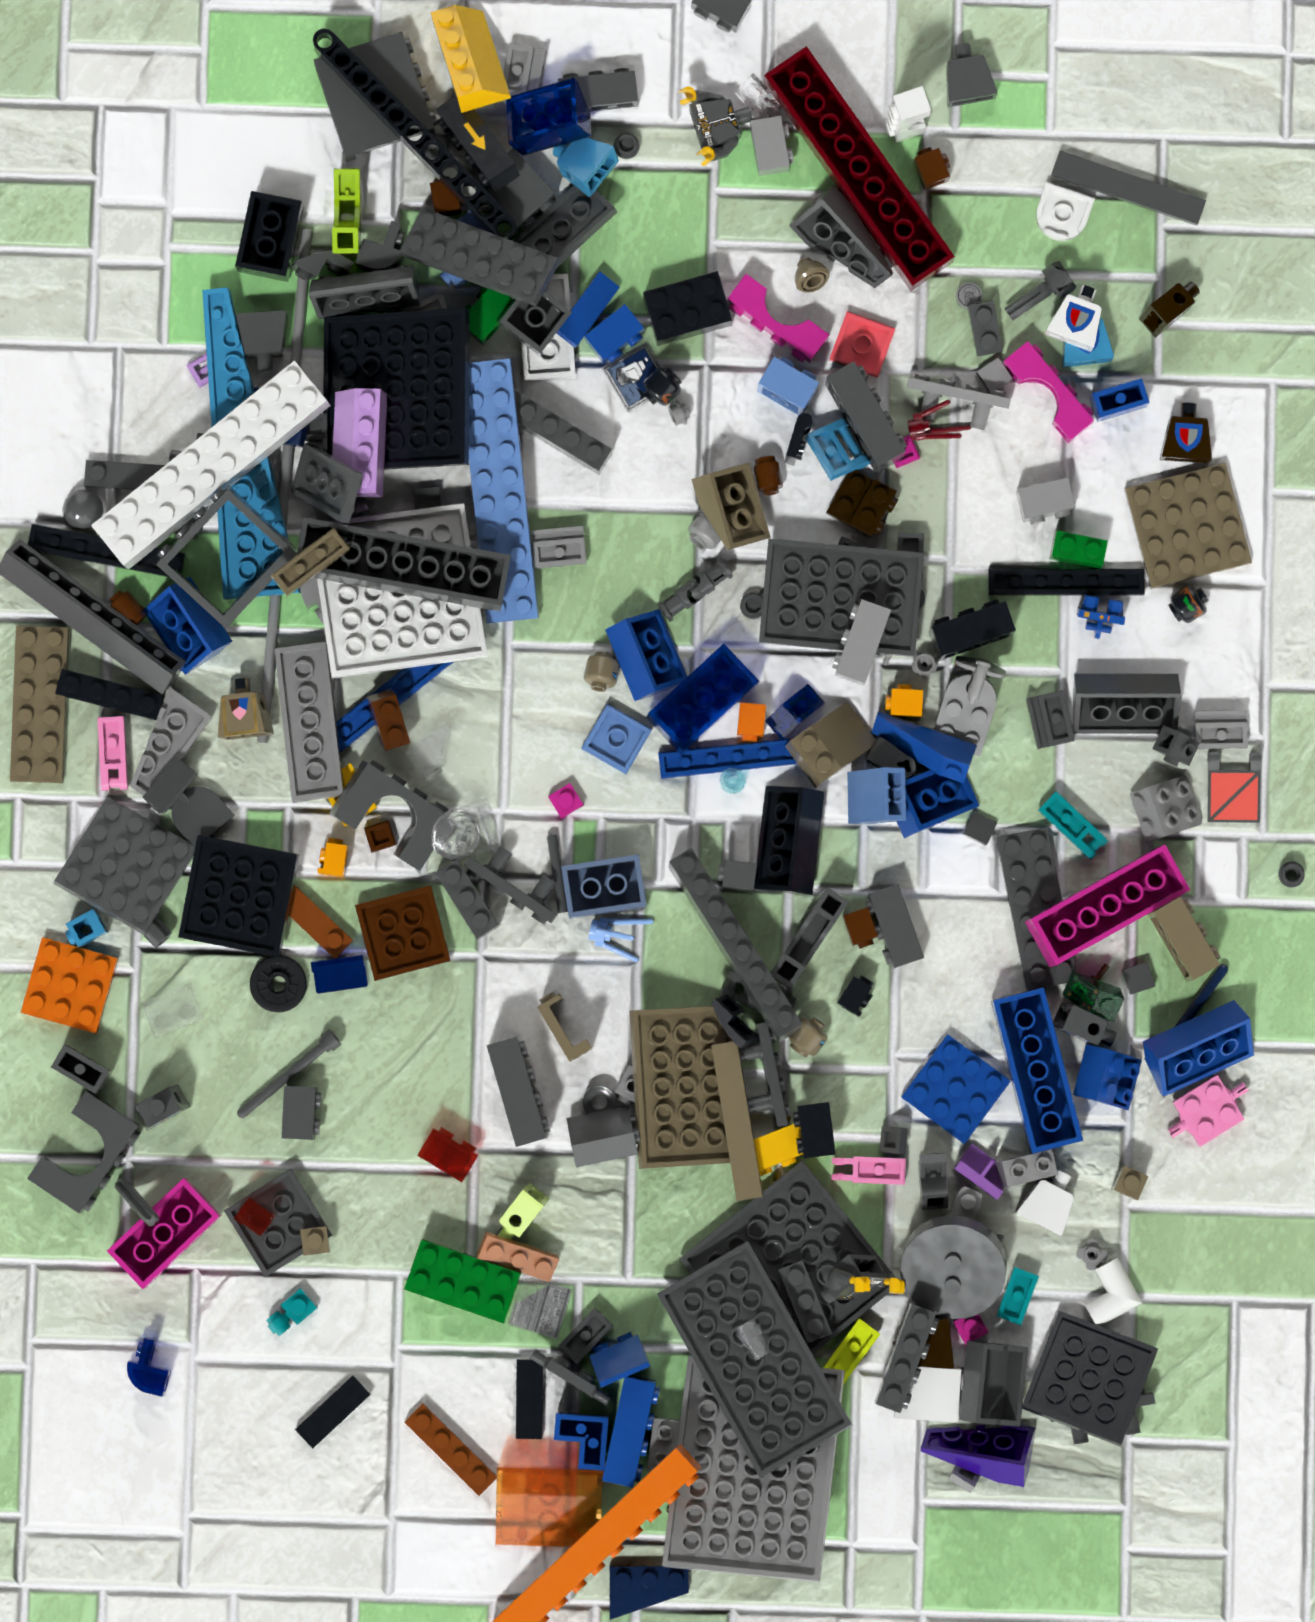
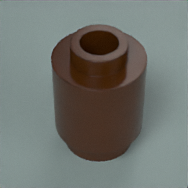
M775 456L757 458L753 468L758 492H763L764 496L778 494L779 489L783 487L779 462L776 461Z
M119 590L109 599L112 603L111 607L136 625L147 616L143 611L145 608L128 590L124 593Z

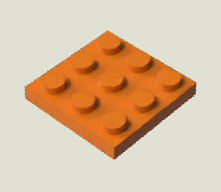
M42 937L20 1013L97 1034L119 958Z

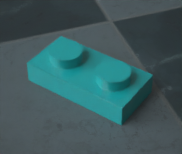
M1013 1267L996 1316L1021 1325L1039 1276Z

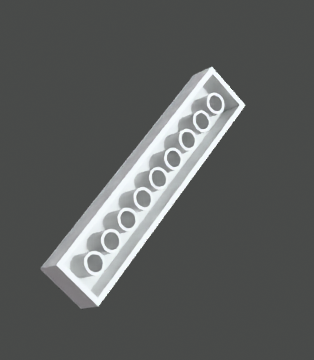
M293 361L91 526L123 566L129 570L187 523L202 506L206 507L213 502L210 498L220 488L225 490L228 486L231 487L331 405L298 364Z

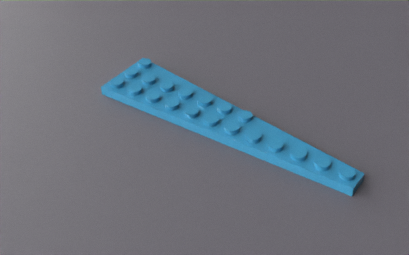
M227 287L202 290L212 427L254 394L231 291ZM268 456L233 484L231 488L289 541L271 461ZM228 500L217 511L224 600L237 599L283 551ZM272 579L256 597L285 594ZM300 588L292 594L301 593Z

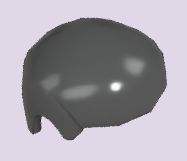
M87 490L75 491L64 501L62 507L63 518L72 528L89 529L93 523L102 517V501L94 492Z

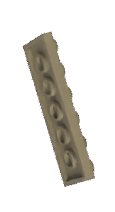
M16 626L10 782L63 784L67 697L56 695L55 692L61 669L68 670V627Z

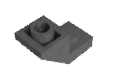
M332 250L297 259L291 269L296 271L295 275L309 281V279L315 280L324 264L328 266L327 269L330 272L341 276V274L345 275L350 272L354 262L340 254H332Z

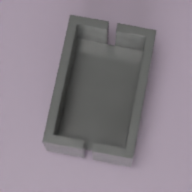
M967 1341L959 1420L980 1424L1020 1427L1028 1347Z

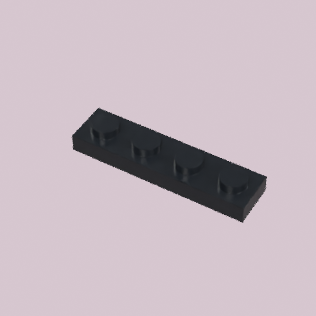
M61 669L55 692L56 695L157 721L163 695L66 669Z

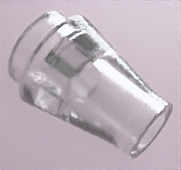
M755 1319L735 1328L738 1332L736 1336L753 1355L755 1360L769 1353L760 1323L757 1324Z

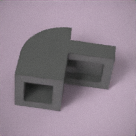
M391 221L383 245L363 238L355 262L356 267L369 272L373 269H395L404 258L399 250L396 249V246L401 247L405 232H402L401 223Z
M946 1153L919 1155L918 1171L922 1210L948 1208L949 1194L946 1177Z

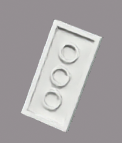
M568 273L553 274L545 291L571 310ZM558 334L554 335L541 354H536L521 342L524 381L576 377L574 347Z

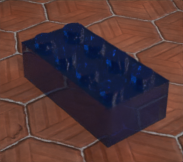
M723 643L647 714L646 718L682 756L755 689L759 680Z

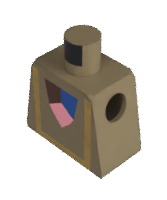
M249 678L234 679L235 694L223 695L221 697L218 738L234 740L274 735L265 695L259 692H250Z

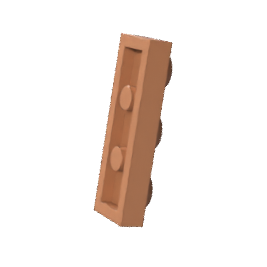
M485 1232L476 1253L477 1259L550 1282L559 1262V1257L556 1254L489 1232Z

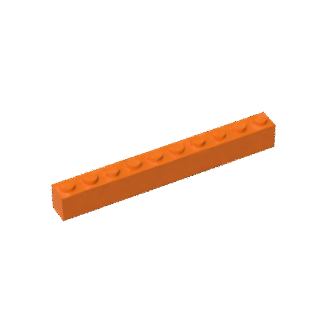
M679 1444L492 1622H546L549 1619L546 1614L554 1608L558 1611L568 1602L565 1597L568 1593L573 1591L576 1594L587 1584L584 1580L586 1576L590 1573L595 1576L606 1566L602 1562L609 1555L614 1558L625 1548L621 1544L628 1537L632 1541L643 1531L640 1525L646 1520L650 1523L662 1513L659 1508L665 1502L670 1505L681 1495L678 1490L684 1484L687 1487L692 1485L700 1477L697 1472L702 1466Z

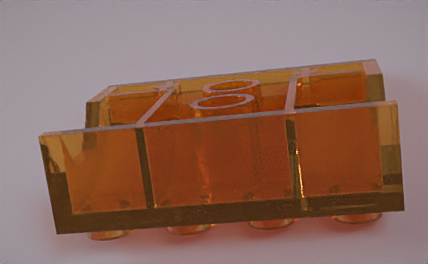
M498 1465L495 1545L571 1547L602 1518L603 1471L578 1469V1467Z

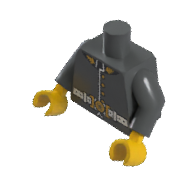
M690 86L679 90V93L682 92L687 97L680 100V104L692 103L689 104V112L701 150L696 155L701 154L706 158L701 165L706 166L711 161L728 157L741 138L739 125L753 120L749 106L734 111L731 99H725L723 95L694 90Z
M849 1254L824 1275L823 1279L827 1287L821 1291V1295L827 1303H832L836 1299L854 1300L875 1286L886 1288L887 1285H889V1293L904 1294L905 1282L898 1278H889L885 1274L876 1255Z

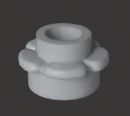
M675 401L674 405L668 407L669 414L676 426L682 423L686 425V419L690 417L689 411L684 403L680 404L678 401Z
M920 652L913 658L912 670L914 673H918L920 677H929L931 673L936 671L937 663L933 654L929 652L923 654ZM923 662L927 663L926 667L922 666Z

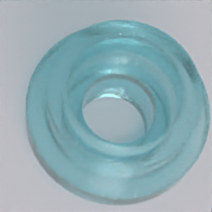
M728 768L720 776V785L729 794L740 792L746 784L744 773L737 768ZM731 776L737 777V781L734 784H729L728 779Z

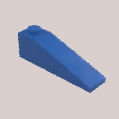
M879 711L872 729L873 734L887 740L900 751L938 775L964 783L977 745Z

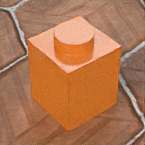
M740 702L737 736H742V741L757 742L758 738H763L766 705Z

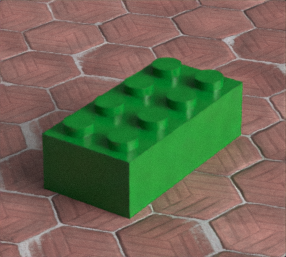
M421 1239L404 1290L504 1324L521 1273Z

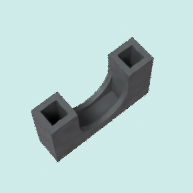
M362 760L329 814L356 830L376 800L389 795L401 797L409 806L411 824L393 855L420 871L454 818L447 814L449 809L437 801L434 805L426 800L427 794L417 788H414L413 791L406 788L405 784L407 782L399 776L393 774L392 777H389L383 773L385 767L372 760L369 764Z
M85 1091L71 1113L92 1126L101 1135L104 1143V1156L99 1166L88 1174L75 1175L64 1170L48 1158L41 1157L27 1178L79 1214L83 1213L84 1210L90 1211L97 1200L94 1195L99 1188L103 1190L111 1179V1176L108 1174L114 1166L118 1168L126 1157L123 1153L128 1144L133 1146L141 1134L138 1132L139 1124L90 1091Z

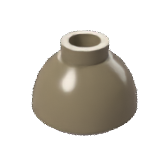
M803 258L797 264L795 284L801 292L817 291L827 283L830 272L822 263L810 258Z

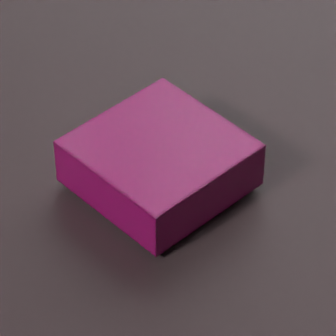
M910 435L903 437L907 445L905 447L906 452L903 459L894 463L896 469L920 459Z

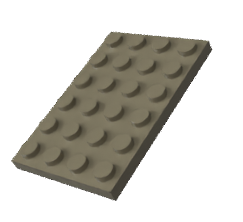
M713 1006L629 1011L636 1128H638L640 1142L637 1144L639 1169L730 1163L711 1045L732 1042V1039L722 1027Z

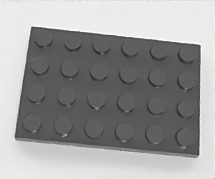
M768 538L759 643L843 651L845 645L841 644L844 631L845 629L851 630L854 620L849 619L854 604L860 605L862 599L891 609L876 654L915 657L924 553Z

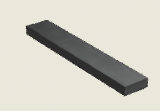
M1061 150L1058 153L1051 174L1052 177L1195 226L1199 223L1206 203L1204 199Z

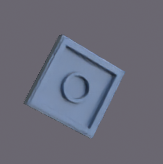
M607 704L581 749L626 775L652 729Z

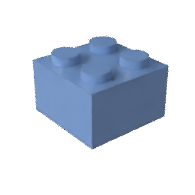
M773 357L758 383L757 392L798 416L801 413H805L818 390L819 382L816 381L817 377L807 370L800 372L793 368L794 363L784 357H780V359Z

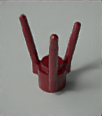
M950 400L939 403L925 411L914 413V419L908 420V430L912 441L961 438V433L948 432L970 430L971 427L970 425L931 428L930 420H924L923 417L951 403Z

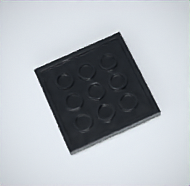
M197 835L178 938L281 957L300 854Z
M1059 1311L1022 1404V1409L1121 1447L1157 1355L1158 1348Z

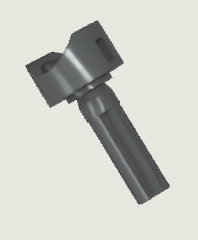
M1056 261L1042 270L1045 275V282L1040 283L1004 308L1012 320L1027 312L1052 293L1058 294L1060 299H1063L1067 294L1075 290L1076 285L1060 261Z

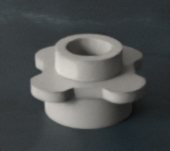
M1090 1239L1086 1246L1079 1248L1076 1252L1077 1257L1086 1263L1088 1270H1095L1098 1263L1108 1258L1107 1251L1102 1250L1098 1246L1096 1239ZM1091 1252H1094V1257H1090Z

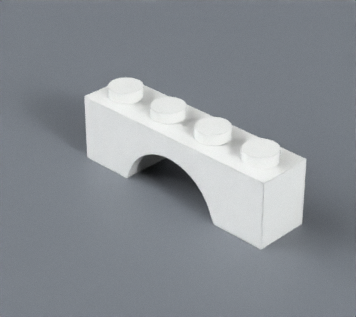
M923 86L892 97L889 111H887L888 116L886 117L885 127L889 137L894 136L896 143L924 134L927 127L924 118L930 116L931 108Z

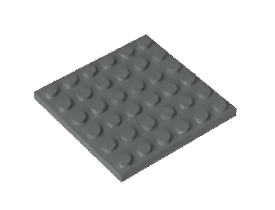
M801 1160L763 1191L764 1197L751 1200L679 1259L692 1274L749 1241L806 1341L778 1269L803 1260L832 1332L828 1336L807 1343L812 1354H814L889 1293V1285L886 1288L875 1286L854 1300L836 1299L832 1303H827L823 1299L821 1291L827 1287L823 1278L828 1271L849 1254L876 1255L885 1274L889 1278L896 1277L803 1160Z

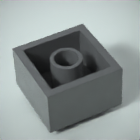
M544 291L537 306L514 298L497 320V323L536 354H541L572 311Z

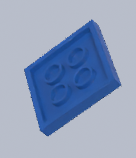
M947 1034L901 1098L961 1143L965 1144L1011 1081Z

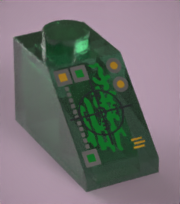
M1072 971L1062 993L1063 996L1086 1011L1113 1022L1124 1001V996L1119 987Z

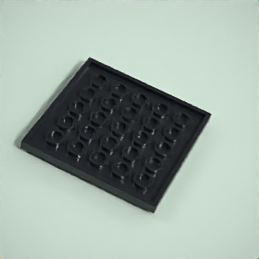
M453 308L324 317L323 396L331 406L323 411V414H327L326 439L323 440V451L330 455L333 454L335 392L354 388L382 389L387 393L384 470L469 465L470 309Z

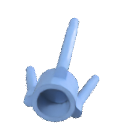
M601 917L600 921L592 920L589 940L595 941V946L604 947L627 959L638 962V957L605 942H610L611 937L634 940L633 935L613 931V926L609 925L653 924L654 921L653 919H607Z

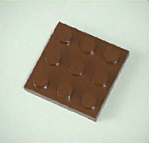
M431 885L355 905L374 981L451 961Z

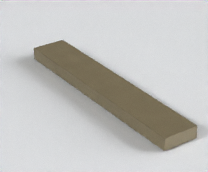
M733 1041L711 1045L736 1200L742 1201L764 1197L739 1047Z

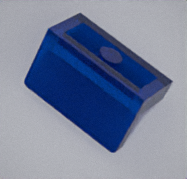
M364 955L311 962L316 993L318 994L368 986Z

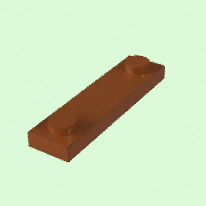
M294 885L289 916L336 960L353 940Z

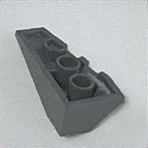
M834 185L816 198L789 225L806 245L813 249L817 247L828 254V259L833 262L835 260L848 267L850 273L873 288H876L893 275V271L855 209Z

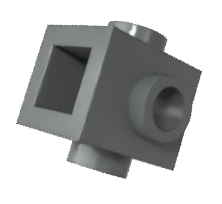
M1163 725L1152 749L1164 755L1163 760L1174 766H1178L1179 763L1189 766L1200 742L1191 738L1193 733L1181 727L1174 730Z

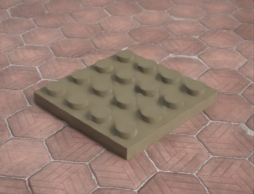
M1226 463L1124 489L1150 589L1252 563Z

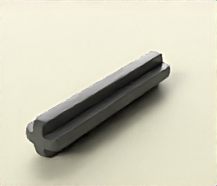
M120 1178L119 1182L115 1183V1189L148 1226H154L155 1222L159 1221L157 1213L126 1178Z

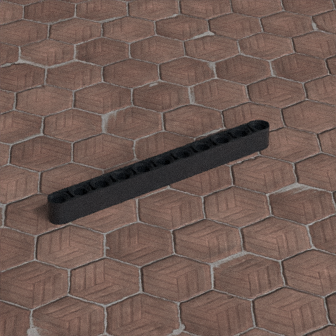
M324 28L316 31L313 36L316 54L490 233L513 240L516 234V223L513 217L331 30ZM323 38H327L332 41V44L328 48H321L318 42ZM340 57H347L350 62L348 65L341 67L336 64V60ZM358 75H364L368 79L364 85L354 83V79ZM375 94H383L386 97L385 101L380 104L374 103L371 99ZM394 112H400L404 116L400 122H393L389 117ZM411 131H418L422 136L419 140L412 141L407 135ZM430 149H435L440 153L438 158L433 160L427 158L425 154ZM454 168L458 174L453 178H447L443 174L445 169ZM466 186H471L476 192L474 195L467 197L461 193V190ZM487 204L492 206L494 211L490 215H483L479 211L480 207ZM502 223H507L511 226L512 230L507 234H502L497 230V227Z

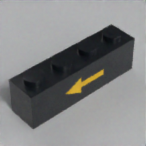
M456 95L436 108L440 117L437 120L440 128L444 133L448 131L451 133L452 137L450 140L457 151L462 149L465 152L463 158L471 169L476 167L479 171L476 175L484 187L489 185L495 193L520 176L513 160L475 109L461 113Z

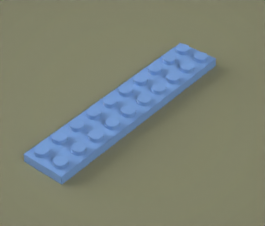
M509 358L469 363V465L478 548L511 555L501 611L485 609L487 623L536 619L539 618L512 360Z

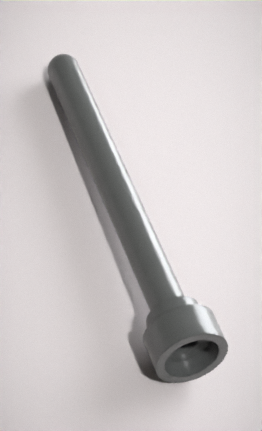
M327 1029L320 1035L322 1038L318 1040L319 1044L238 1109V1117L245 1118L325 1051H335L342 1045L339 1039L330 1029Z

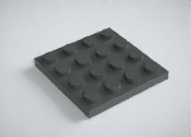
M107 796L55 878L54 885L145 935L193 859L195 847L188 841Z

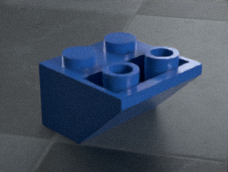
M1086 1044L1073 1095L1129 1110L1142 1060L1116 1051Z

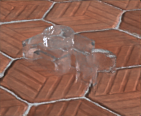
M754 73L734 92L747 107L749 106L751 111L758 107L762 118L773 117L768 112V107H771L775 112L781 108L776 100H770L767 97L772 91Z

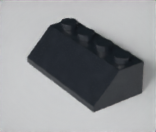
M765 786L754 889L790 894H813L824 791L804 787Z

